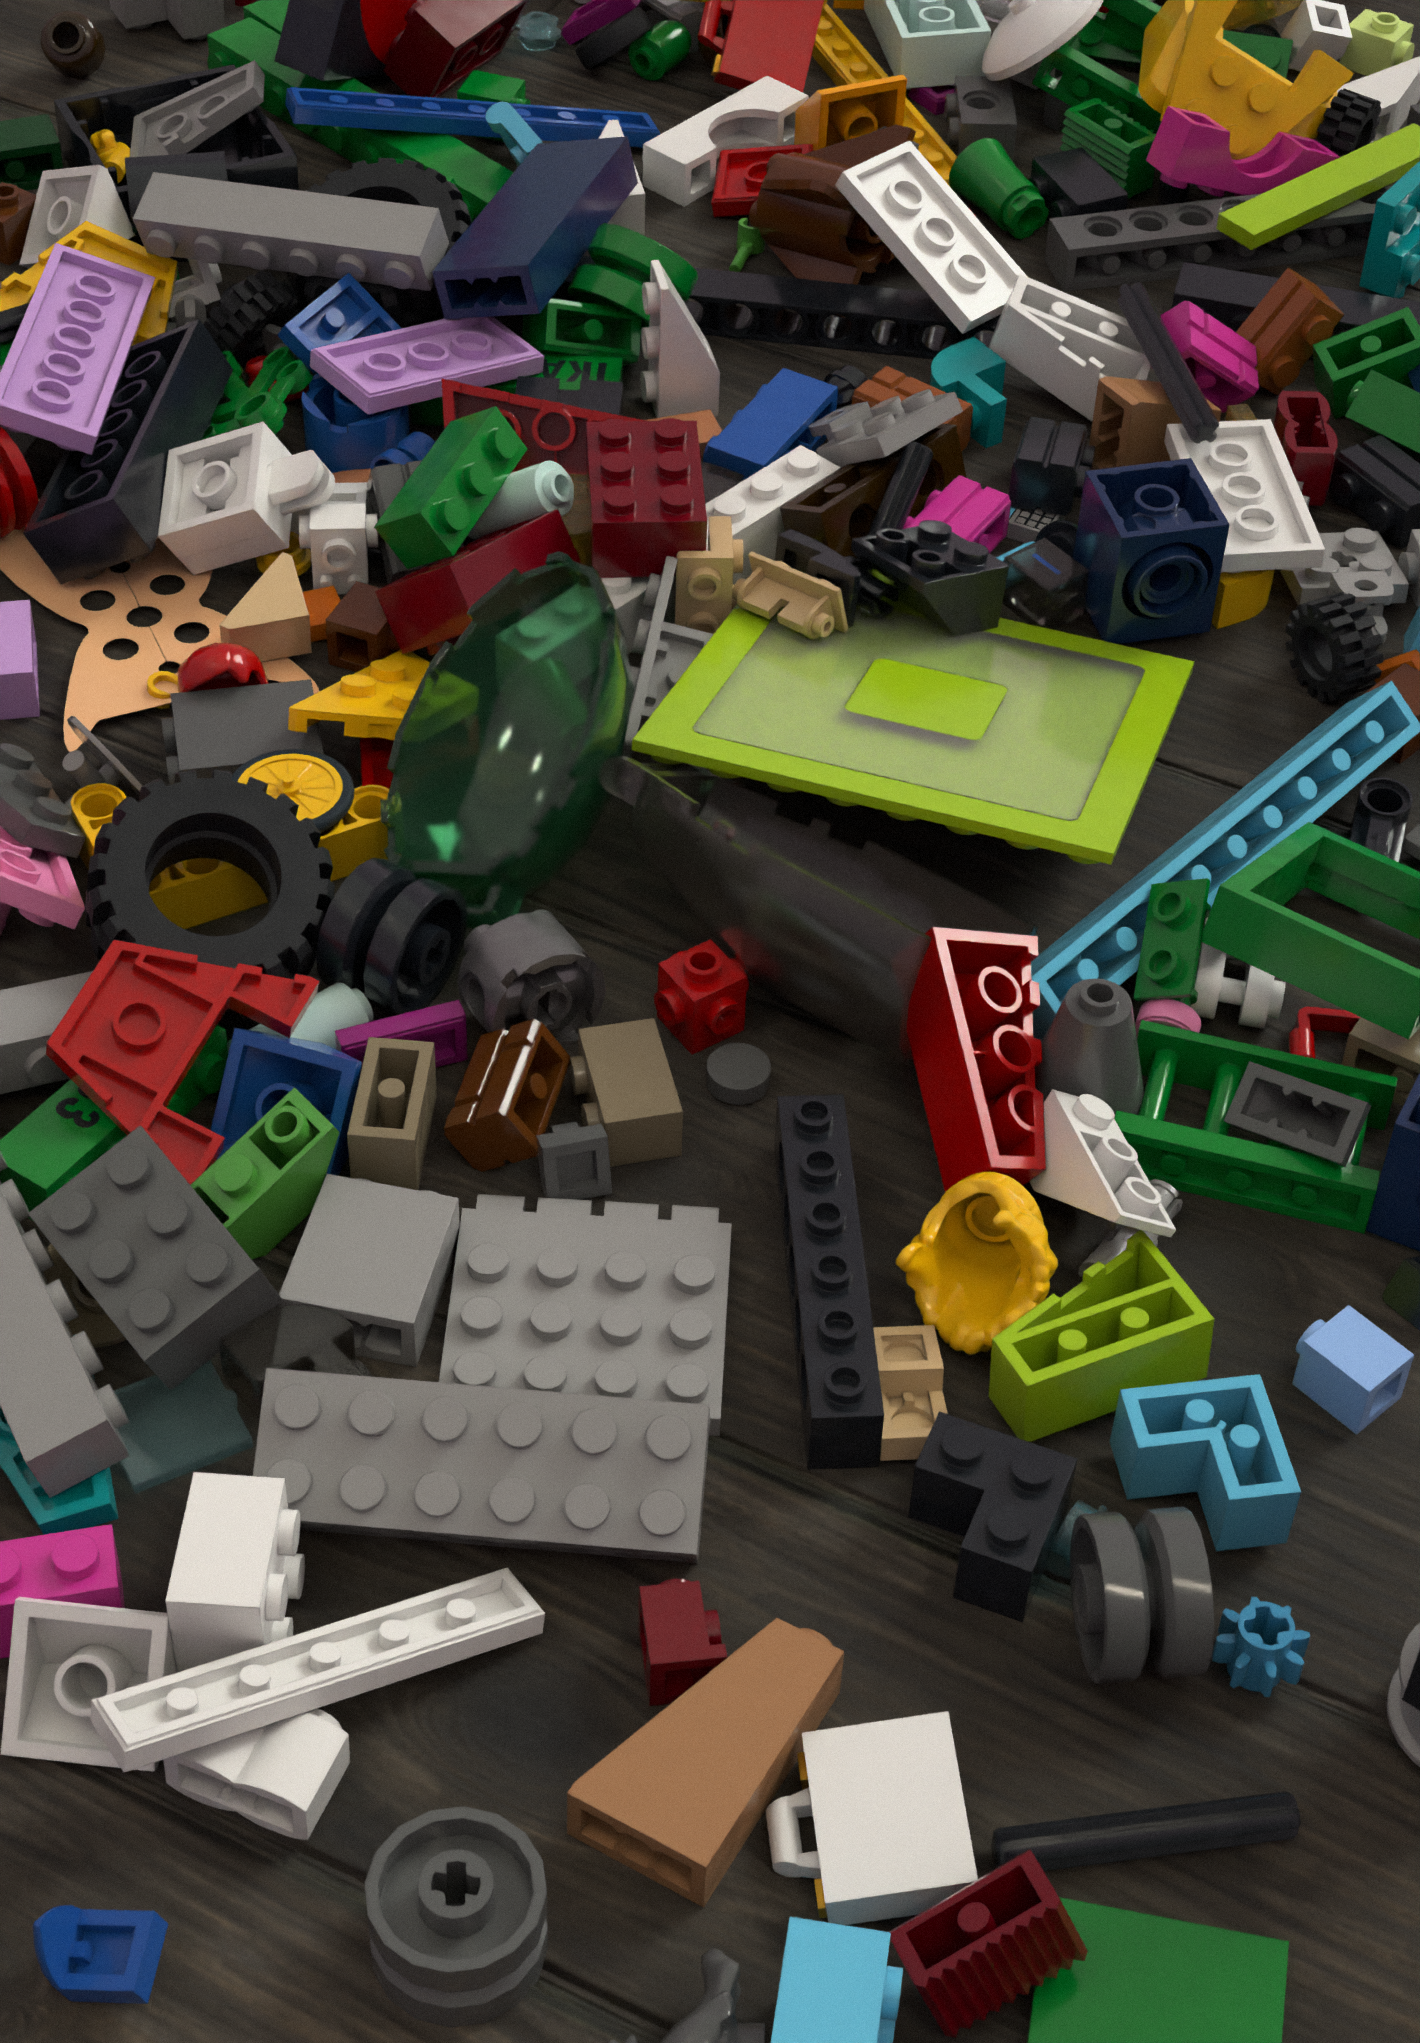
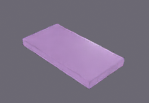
M494 317L437 320L318 347L311 350L310 367L366 414H373L442 397V379L484 387L517 379L518 376L542 373L544 355Z

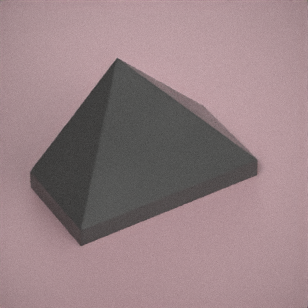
M1249 1061L1224 1122L1230 1126L1346 1167L1371 1105L1368 1102Z

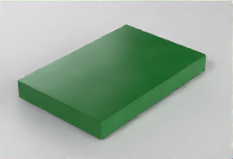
M1059 1897L1088 1953L1085 1962L1073 1960L1070 1970L1060 1968L1056 1978L1046 1977L1042 1987L1034 1986L1027 2043H1282L1289 1941Z

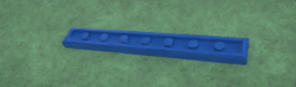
M296 87L287 88L285 105L294 124L502 138L500 134L492 131L485 118L487 110L498 102ZM509 103L542 141L563 142L599 139L608 120L619 121L623 135L628 136L630 147H643L644 143L661 134L648 113Z

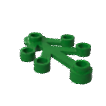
M284 346L276 349L264 359L262 369L248 388L241 376L243 369L230 351H222L233 368L223 398L227 397L231 402L216 406L211 417V425L205 431L202 440L260 422H264L274 434L278 433L284 425L282 419L287 412V407L283 403L288 395L295 394L304 389L311 382L312 374L302 360H297L290 349ZM276 381L270 392H268L273 382Z

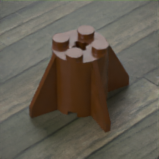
M893 125L806 154L796 152L787 155L774 154L767 164V174L762 182L758 199L753 203L749 212L751 226L759 229L762 239L796 278L858 285L862 272H876L877 270L874 267L880 262L888 264L895 255L835 184L843 171L909 140L912 143L916 131L909 127ZM839 314L834 315L840 318H845V316Z

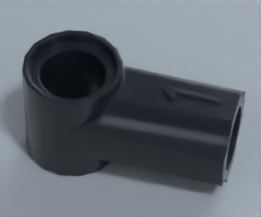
M1385 777L1373 778L1365 782L1359 790L1349 830V840L1399 862L1405 829L1413 803V796L1409 788L1400 781Z

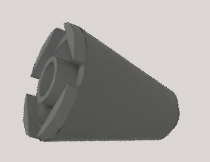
M1105 979L1079 981L1067 991L1041 1042L1042 1063L1035 1067V1088L1043 1093V1103L1052 1089L1078 1097L1082 1094L1096 1096L1107 1103L1115 1115L1117 1110L1138 1115L1144 1096V1086L1131 998L1121 986Z

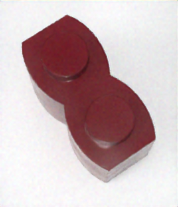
M1282 391L1278 397L1273 423L1274 429L1296 481L1304 482L1302 495L1310 497L1308 506H1322L1327 497L1338 444L1337 436L1328 424L1330 417L1329 403L1320 392Z

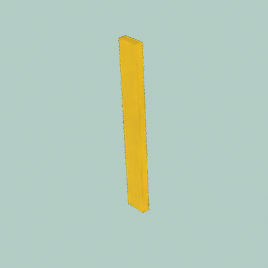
M826 3L825 7H822L812 57L836 86L889 77ZM906 97L903 126L916 131L913 141L919 144L918 151L949 185L950 170L957 156Z

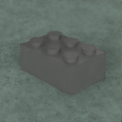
M141 1125L28 1213L142 1360L170 1391L283 1301L257 1265Z

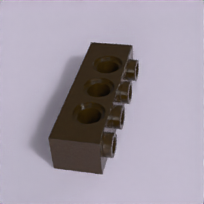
M941 424L914 440V442L930 448L933 451V458L908 516L915 518L923 511L929 495L934 490L942 492L959 475L967 478L956 425ZM905 446L883 458L847 464L780 507L785 531L793 529L812 539L815 538L843 557L852 556L857 558L851 550L852 539L867 536Z

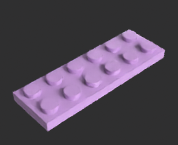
M55 243L0 372V425L11 432L27 433L54 442L57 446L66 450H78L92 455L150 298L155 277Z

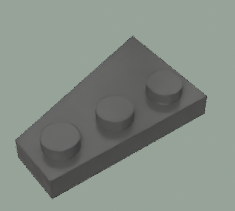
M1 744L0 826L21 845L77 858L86 836L71 816V810L59 799L52 788L51 781L44 777L34 763L32 754L12 744Z

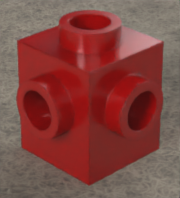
M711 939L686 951L677 952L670 958L658 963V989L654 995L657 1017L692 1055L744 1031L746 992L749 990V981L744 968L736 959L729 958Z

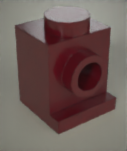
M677 1578L663 1581L658 1585L639 1587L638 1632L649 1706L671 1704L727 1658L726 1645L722 1644L718 1611L717 1609L704 1610L700 1581Z

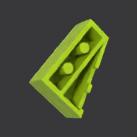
M1139 1230L1127 1239L1126 1250L1105 1265L1099 1261L1083 1271L1082 1282L1061 1298L1052 1294L992 1338L989 1398L1017 1438L1028 1442L1040 1439L1116 1411L1120 1389L1193 1382L1206 1378L1214 1317L1143 1230Z

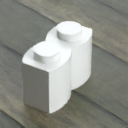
M314 1709L164 1759L166 1783L198 1802L222 1810L236 1811L257 1825L291 1838L308 1840L350 1763L349 1734L342 1730L339 1722L330 1714L320 1709Z

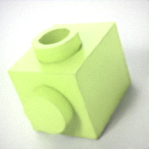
M1365 9L1349 23L1352 39L1347 45L1344 55L1340 58V64L1350 71L1368 76L1412 59L1414 43L1410 41L1414 27L1413 24L1399 20L1395 14L1389 12L1377 13Z

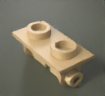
M753 551L748 554L752 574L747 579L741 578L737 580L732 589V597L737 600V604L741 609L771 619L784 607L777 614L778 623L805 634V636L811 639H817L820 636L825 638L830 635L833 628L843 633L849 630L841 588L836 587L827 580L817 579L793 569L782 561H774Z

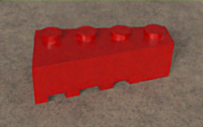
M442 379L444 429L450 421L496 406L528 448L512 472L544 461H554L560 464L570 475L573 485H586V422H603L609 419L645 421Z
M932 927L891 962L945 1192L962 1179L979 1172L1001 1173L1013 1178L1024 1186L1046 1170L1043 1093L1035 1088V1067L1042 1063L1041 1040L1033 1037V1011L1040 1006L1039 983L1032 981L1031 962L1038 957V936Z

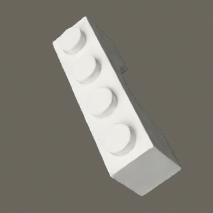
M769 76L763 77L644 143L642 186L683 207L714 190L716 159L719 158L720 151L793 145L796 110L809 98V95Z

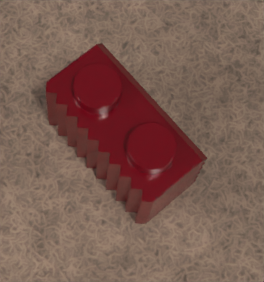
M1028 1849L889 1931L891 1932L890 1940L924 2002L945 2036L956 2038L960 2027L971 2029L973 2020L985 2021L989 2011H1000L1002 2002L1013 2004L1017 1993L1028 1995L1031 1985L1042 1987L1046 1977L1056 1978L1060 1968L1070 1970L1073 1960L1085 1962L1088 1953L1064 1905L1031 1849Z

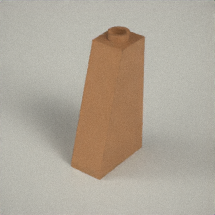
M779 1618L774 1619L574 1782L567 1792V1834L704 1908L798 1760L797 1753L803 1752L802 1733L817 1730L839 1695L844 1651L833 1646L825 1636L815 1630L808 1628L799 1629Z

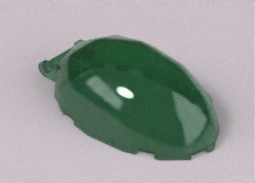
M560 551L549 554L545 562L546 565L526 571L523 574L514 568L471 606L466 614L472 619V622L454 646L446 641L430 662L398 727L387 769L393 773V778L387 800L380 799L381 823L387 827L388 846L383 850L390 862L411 870L417 880L420 878L431 879L458 890L467 905L468 922L466 928L475 929L484 924L494 925L499 921L518 914L524 896L543 889L586 845L617 786L634 694V684L624 629L598 571L593 566L590 568L573 561L568 554Z

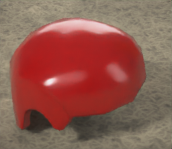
M213 643L194 651L178 668L177 689L179 693L268 684L267 676L259 657L247 647L238 644Z

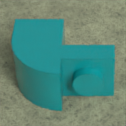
M972 337L943 349L934 357L931 364L929 385L946 393L955 392L957 398L972 404L973 414L970 437L984 448H989L1001 443L1003 437L1007 399L1002 396L1006 360L977 338Z

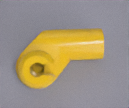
M108 129L100 130L91 135L90 143L105 168L115 167L117 180L120 183L126 175L125 158L130 157V148L122 142H116L112 131Z

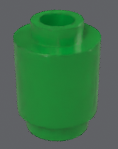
M662 20L658 22L648 32L630 44L628 54L632 67L644 79L652 81L660 79L688 56L692 44L690 33L679 21Z

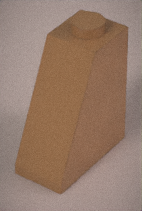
M1110 376L1098 379L1089 445L1096 446L1092 470L1171 461L1164 443L1167 424H1179L1182 422L1160 382ZM1207 400L1218 422H1220L1222 410Z

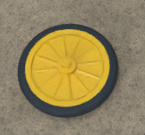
M285 749L268 752L247 761L231 776L232 781L247 784L249 777L267 783L266 793L275 799L280 794L287 795L299 805L296 818L299 821L304 818L312 819L320 832L337 824L350 809L354 798V785L347 770L333 758L309 750Z

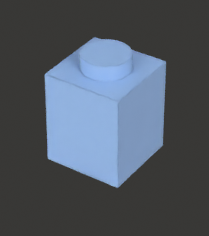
M1348 1305L1328 1322L1319 1319L1311 1324L1303 1333L1296 1346V1352L1300 1356L1292 1384L1357 1435L1401 1398L1414 1354Z

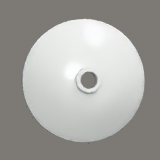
M1012 0L1008 5L1011 11L995 28L984 53L982 62L983 73L988 80L998 81L1016 75L1038 63L1077 34L1097 13L1103 0Z

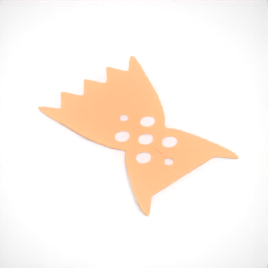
M25 528L21 530L14 529L8 536L0 539V570L17 587L43 606L72 622L86 626L89 632L82 640L76 652L69 680L63 723L64 743L69 752L78 750L83 743L67 722L70 716H75L91 732L95 724L100 720L171 704V698H155L147 692L149 676L159 672V666L166 661L176 662L181 665L197 649L213 643H221L219 625L226 618V615L203 607L199 602L207 589L213 570L193 575L158 537L155 541V549L144 559L135 563H129L131 567L128 571L115 573L108 567L95 578L86 580L80 577L64 584L59 583L23 534ZM162 575H176L184 580L185 585L182 590L175 594L161 595L150 589V583L156 577ZM92 591H108L115 596V603L105 610H87L80 604L82 596ZM139 606H149L159 609L162 613V618L158 623L150 627H137L127 621V615L131 610ZM197 622L206 625L210 633L203 641L183 643L174 637V631L182 624ZM115 639H130L137 643L139 650L133 657L124 660H114L103 654V648L108 642ZM288 657L261 662L267 680L290 682L311 679L313 693L319 692L315 681ZM161 681L154 685L157 689L169 694L179 693L178 685L170 681Z

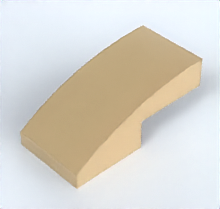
M934 1325L873 1327L884 1409L880 1461L918 1459L939 1411L948 1414L943 1395L944 1366Z

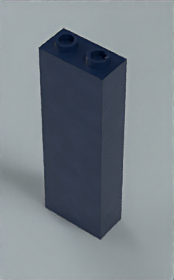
M628 136L537 144L432 271L444 318L460 319L540 314L588 250L587 248L598 226L603 223L607 224L638 183Z

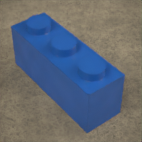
M783 368L768 384H763L760 387L756 397L743 410H738L734 414L731 422L718 436H713L708 441L703 455V464L707 466L706 489L722 494L800 445L815 452L827 437L826 435L812 437L808 426L837 410L838 386Z

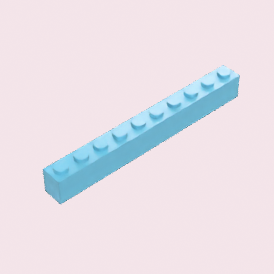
M1392 680L1343 705L1039 954L1031 962L1032 981L1039 983L1040 1006L1033 1011V1037L1041 1041L1043 1040L1067 991L1075 983L1086 979H1105L1120 986L1138 970L1151 884L1208 878L1210 886L1207 903L1212 908L1217 891L1222 883L1307 822H1314L1420 732V723Z

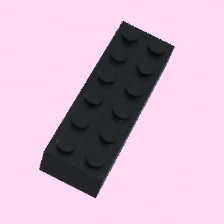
M200 319L131 346L92 455L78 450L70 451L65 449L23 532L60 584L80 577L86 580L95 578L108 567L126 560L129 563L138 562L155 549L168 452L170 449L202 440L205 431L211 425V417L218 402L224 396V389L233 371V368Z

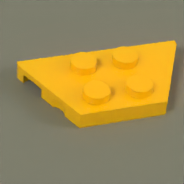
M401 650L381 660L372 661L370 666L354 674L343 676L341 681L290 706L288 730L307 733L309 726L321 720L344 722V736L361 738L380 737L395 741L420 743L476 711L477 688L413 652L402 654Z

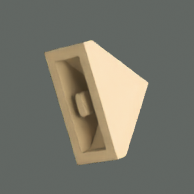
M282 552L220 623L221 643H232L247 647L259 657L261 662L312 653L309 613L291 555Z

